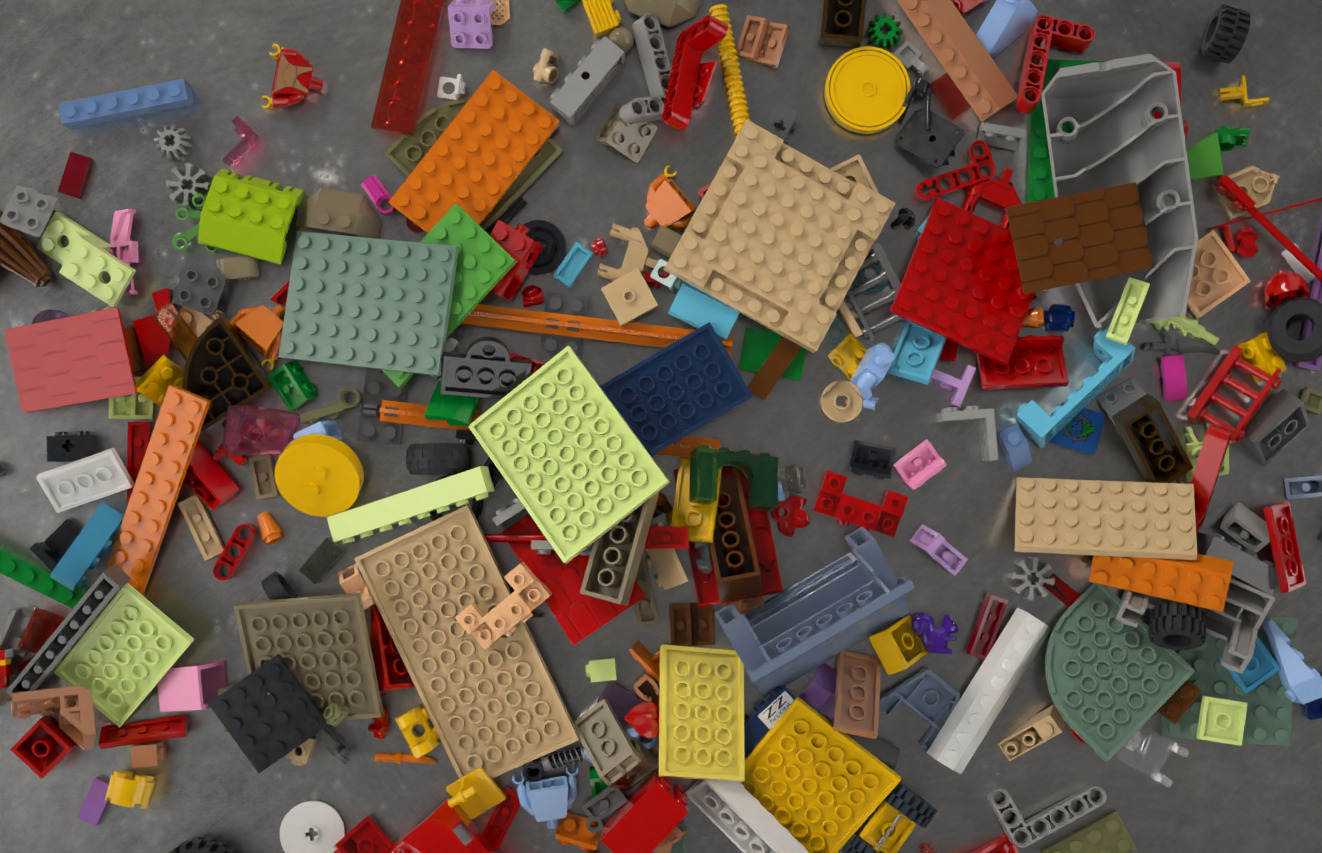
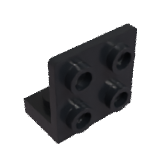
M66 519L44 542L35 543L30 550L53 571L82 530L71 519Z

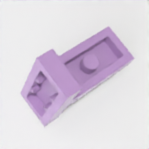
M970 365L965 366L960 379L934 369L929 383L936 381L941 383L939 387L945 390L952 391V389H955L949 406L959 408L976 368Z
M923 524L909 540L954 576H956L968 560L945 541L941 534Z

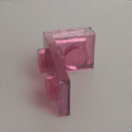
M238 115L232 122L236 126L234 130L244 139L222 159L229 167L238 164L243 158L242 155L247 150H252L260 138Z

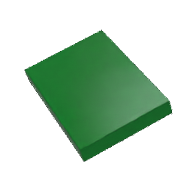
M746 327L738 370L757 373L783 336L774 332ZM801 347L781 378L801 381L806 356L805 348Z

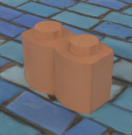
M644 673L634 682V689L640 698L659 706V685L654 677Z

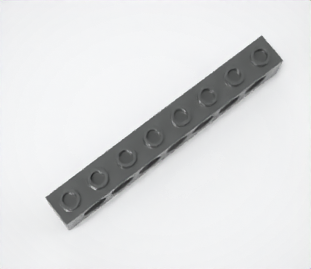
M115 564L105 570L6 690V693L12 697V693L40 690L112 599L131 578Z

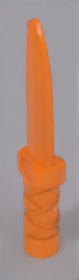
M397 752L396 754L375 753V762L436 764V760L427 756L416 758L413 754H402V752Z

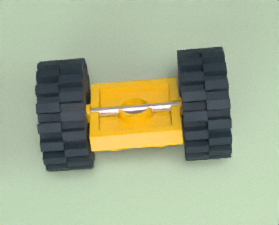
M899 782L884 799L860 834L855 832L842 848V852L897 853L915 826L919 825L925 829L937 813V809L906 785Z

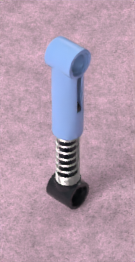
M634 728L625 730L628 736L637 738L647 749H651L657 744V736L649 739L641 736ZM580 745L579 748L574 747V749H568L569 751L566 752L563 750L562 753L557 752L555 755L552 753V756L545 755L522 765V775L528 782H537L548 771H554L556 767L560 769L561 766L566 767L567 764L570 766L572 763L577 764V761L583 762V760H588L590 763L591 760L583 745ZM530 766H536L537 768H536V769H530L529 767H530Z

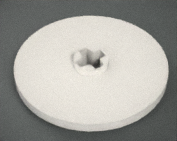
M315 800L305 801L294 806L285 815L280 826V842L285 853H333L336 850L333 846L345 836L344 822L337 810L325 802ZM310 828L318 832L314 838H311V835H307Z

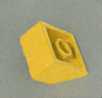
M910 614L868 637L888 675L909 668L928 653V650L922 643L921 635L917 636L912 631V618Z

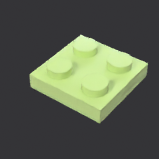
M1202 695L1196 738L1242 746L1248 703Z

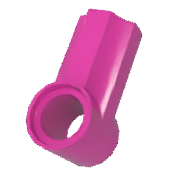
M375 174L364 180L361 186L379 212L386 217L394 216L398 211L391 206L389 210L382 209L383 204L390 201L392 196Z

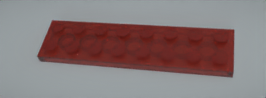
M401 0L372 119V129L414 137L446 0Z

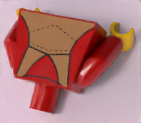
M278 44L272 45L274 49L278 50L276 53H269L277 60L270 95L275 97L262 96L261 99L269 100V103L261 107L267 110H271L274 107H287L301 102L303 98L308 96L310 89L321 92L323 79L312 77L313 66L309 64V61L298 50L281 48Z

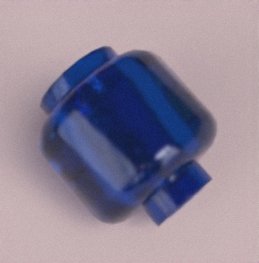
M1052 304L1049 310L1044 311V323H1047L1050 331L1068 332L1070 327L1074 328L1075 311H1072L1070 305Z

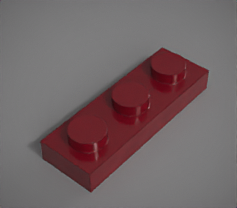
M989 593L986 594L966 651L967 654L985 660L992 649L1009 600Z

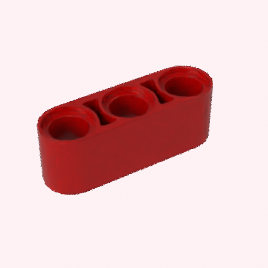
M240 524L234 530L213 568V574L218 580H229L236 576L258 537V529L254 524ZM245 527H247L251 531V535L248 539L244 538L242 535V531ZM234 546L240 549V555L237 558L232 554ZM223 565L229 567V574L227 576H224L221 572Z

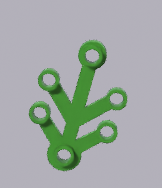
M196 193L192 198V203L196 207H201L204 205L207 196L202 193ZM199 196L203 199V202L197 203L195 198ZM180 206L176 210V217L179 220H186L187 218L200 219L202 210L188 209L185 206ZM185 210L187 215L180 216L178 211ZM200 221L187 232H178L174 235L172 245L175 249L183 251L189 247L190 240L199 233ZM182 239L185 244L180 246L177 244V240ZM205 245L208 252H215L218 249L216 247L211 249L208 245Z

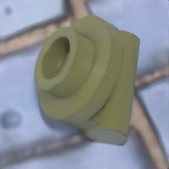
M336 703L330 704L324 711L326 723L337 727L350 713V710L346 706L342 707Z

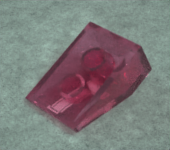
M251 405L228 406L222 446L233 456L282 454L288 443L294 440L293 434L296 433L299 414L297 412Z

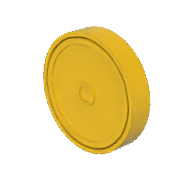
M877 47L855 48L840 56L831 67L824 87L825 103L833 119L845 129L859 134L878 133L892 126L906 109L902 104L910 91V80L904 65L890 52Z
M308 434L294 439L286 446L275 466V481L281 495L293 507L309 515L329 517L342 513L353 505L362 489L364 472L359 458L345 443L327 435Z

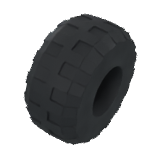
M1298 297L1286 300L1275 308L1269 318L1267 335L1271 346L1280 356L1293 362H1309L1322 356V303L1312 298ZM1300 319L1311 321L1315 325V330L1310 338L1298 341L1289 337L1288 329L1293 322Z
M466 443L410 444L406 450V467L411 475L458 474L470 469L471 453Z

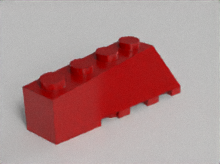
M197 440L183 484L194 488V494L214 511L231 500L239 491V488L235 481L226 474L222 466L213 459L208 449Z

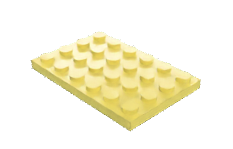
M675 645L660 646L659 777L745 781L744 665L736 651Z

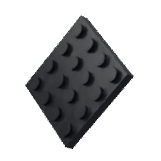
M280 654L274 656L208 703L258 773L267 769L329 725L326 723L321 710Z

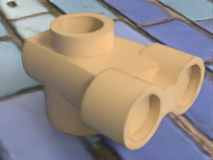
M543 48L540 55L541 59L533 68V79L544 84H553L559 74L558 68L555 65L558 64L561 56Z

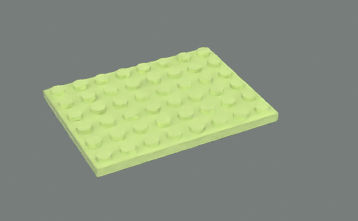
M570 346L564 348L468 426L565 564L670 483Z

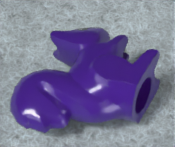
M924 612L917 613L911 620L912 631L917 636L921 635L922 643L928 650V653L952 654V650L947 648L948 641L957 640L950 634L958 632L959 628L950 619L949 614H944L941 627H935L934 619L930 614Z

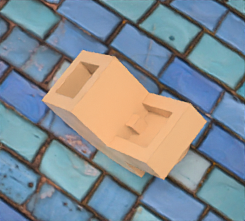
M356 563L338 572L340 585L346 594L360 593L364 610L374 604L373 597Z

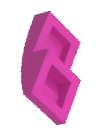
M1183 355L1161 356L1163 399L1165 401L1187 399V382Z

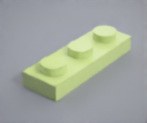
M1131 277L1128 278L1106 334V339L1127 345L1148 293L1150 283Z

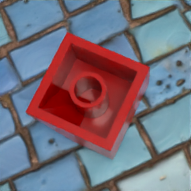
M52 715L40 718L10 750L43 779L77 744L59 729L58 721Z

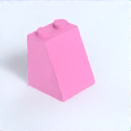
M225 660L172 666L157 684L160 712L210 708L208 703L218 697L217 690L227 685Z

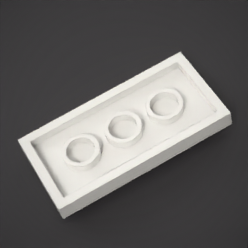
M115 448L40 473L36 477L57 513L132 488L135 484Z

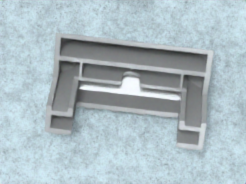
M1230 578L1223 612L1203 607L1199 608L1206 613V632L1213 637L1226 641L1221 665L1230 671L1243 674L1254 653L1257 631L1276 598ZM1125 590L1116 619L1125 625L1137 628L1140 616L1144 614L1147 607L1152 609L1157 605L1181 602Z

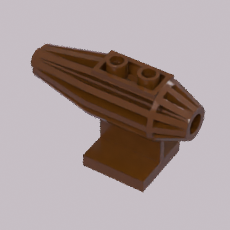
M0 210V218H1V216H2V214H3V211H2V210ZM0 222V267L35 287H45L52 279L50 277L52 272L23 235V232L7 227Z

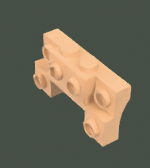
M524 562L504 576L515 591L485 615L476 603L473 602L455 617L468 635L471 633L484 650L503 634L509 636L517 629L515 624L520 620L525 623L533 616L531 611L552 595L547 586L532 573Z

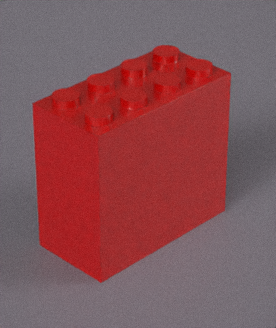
M659 769L655 770L628 796V802L616 809L604 822L601 841L613 853H651L688 814V795L686 794V789L679 783L675 785L670 779L671 777H659Z

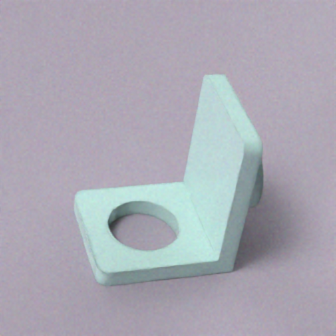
M659 259L650 277L669 287L670 291L675 294L677 289H680L683 280L672 274L667 278H660L658 271L660 268L665 267L667 262Z

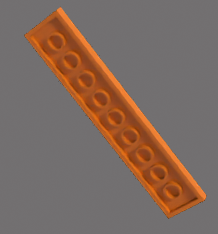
M173 384L168 386L106 567L107 570L114 564L131 578L128 584L143 596L211 403L210 400Z

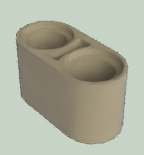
M239 256L217 260L218 273L226 276V282L260 277L257 258Z

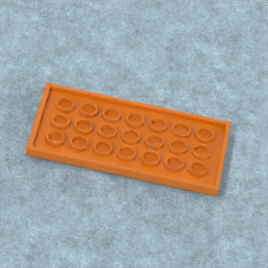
M492 70L388 203L426 233L433 229L455 203L481 225L558 127L560 120Z

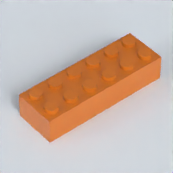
M1197 554V560L1093 555L1089 582L1223 612L1234 561Z

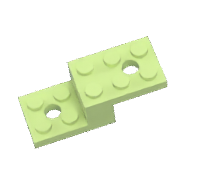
M60 212L54 213L36 247L63 265L59 271L60 274L111 307L118 305L136 272L135 269L108 253L112 247L110 244ZM64 235L69 239L67 247H64L61 243V238ZM105 271L111 276L109 283L104 282L102 278Z

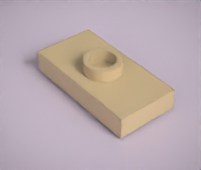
M843 300L839 311L852 334L857 338L863 335L856 323L859 318L854 309L849 310Z

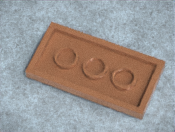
M845 650L840 651L838 654L833 731L876 739L878 736L881 660L879 658Z

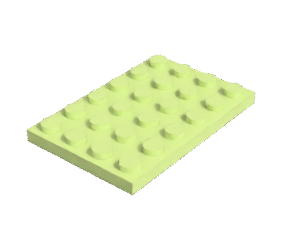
M127 583L112 599L54 673L69 686H83L92 693L93 706L118 727H121L195 639Z

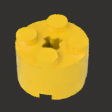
M122 769L114 771L110 777L105 801L110 800L112 804L134 808L136 804H141V809L149 808L155 781H153L154 776L147 774L133 776V771Z

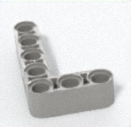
M647 13L633 23L632 31L650 97L635 98L621 107V119L629 124L662 120L671 73V64L659 21L655 15Z
M1090 785L1025 821L1006 790L992 788L987 794V799L1009 841L1015 846L1024 848L1102 806L1107 800V795L1101 787ZM1093 790H1096L1099 797L1093 802L1090 794ZM1001 792L1003 794V801L996 804L994 796L996 793ZM1078 800L1080 808L1074 812L1072 810V803ZM1059 810L1062 818L1060 821L1055 822L1053 814ZM1011 811L1014 819L1011 823H1007L1005 815ZM1037 821L1043 823V829L1040 832H1036L1034 829ZM1019 831H1022L1025 835L1024 840L1018 843L1015 836Z

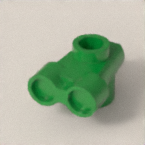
M1226 125L1215 129V133H1218L1220 151H1231L1235 145L1236 147H1246L1250 136V127L1232 129L1231 126Z

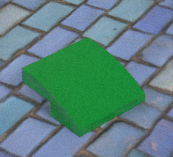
M438 381L424 414L427 420H446L450 426H469L480 397L440 394L441 381Z

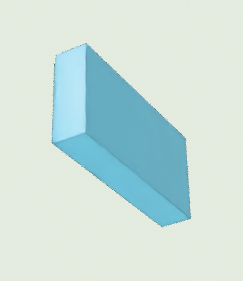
M576 241L553 274V277L568 288H571L594 253Z

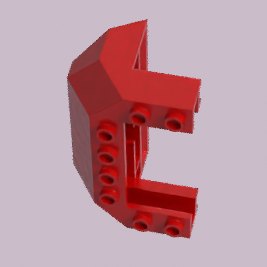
M451 796L419 825L405 833L388 849L391 853H499L459 805L453 808L448 805L447 801L452 798Z

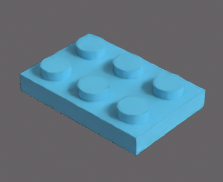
M907 320L893 353L895 358L887 373L928 385L947 338Z

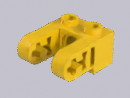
M421 704L395 718L416 758L432 751L440 743L439 735L429 721L428 712ZM416 724L424 727V734L420 735L415 732L414 727Z

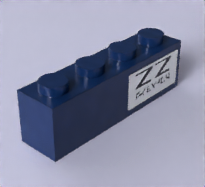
M785 685L773 689L765 701L761 699L753 706L754 711L749 716L747 714L744 715L745 758L796 699Z

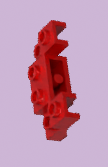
M826 470L812 511L836 518V523L847 527L851 523L857 525V529L864 527L868 532L873 530L895 537L900 518L903 516L909 498L908 496L886 490L882 506L844 494L843 489L847 476Z

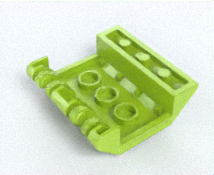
M222 168L213 178L200 214L198 243L281 265L287 248L285 238L296 206L300 207L302 204L305 190L293 189L292 186H287L283 191H280V183H273L258 177L252 178L250 175H246L242 180H239V172H232Z

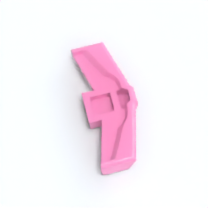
M135 209L114 212L109 243L112 247L108 253L128 266L132 263H139L138 241H130L133 216L136 214ZM133 278L123 296L138 294L134 288Z

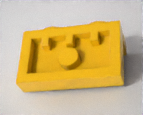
M850 333L830 352L828 357L851 380L867 349Z

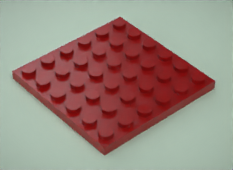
M937 197L889 312L1006 365L1035 292L1024 294L1011 231Z

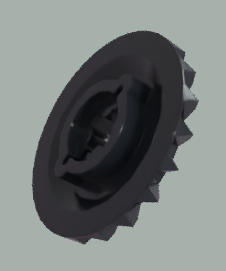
M532 220L523 224L530 229L526 236L539 242L541 245H547L542 248V253H539L528 273L541 275L555 270L562 263L566 252V243L562 232L554 224L545 220Z

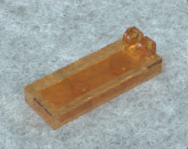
M168 303L159 308V311L153 313L152 317L185 361H187L188 354L198 338L173 304Z

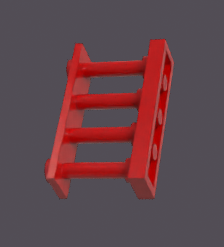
M1234 345L1187 413V420L1193 424H1196L1198 420H1205L1216 427L1231 431L1232 435L1229 442L1231 446H1234L1236 441L1241 442L1246 434L1244 430L1271 390H1276L1282 382L1280 369L1277 368L1273 375L1266 373L1246 362L1244 357H1242L1243 350ZM1234 368H1241L1265 381L1267 384L1259 393L1232 378L1230 373ZM1228 385L1255 401L1249 410H1246L1221 396L1220 392H1218L1221 386ZM1210 402H1216L1243 419L1234 428L1208 413L1206 408Z

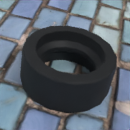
M276 571L261 582L262 588L270 600L298 598L289 582Z

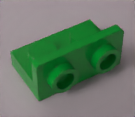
M296 360L283 364L268 376V379L290 412L297 410L308 400L318 396L314 385L309 381L302 366Z

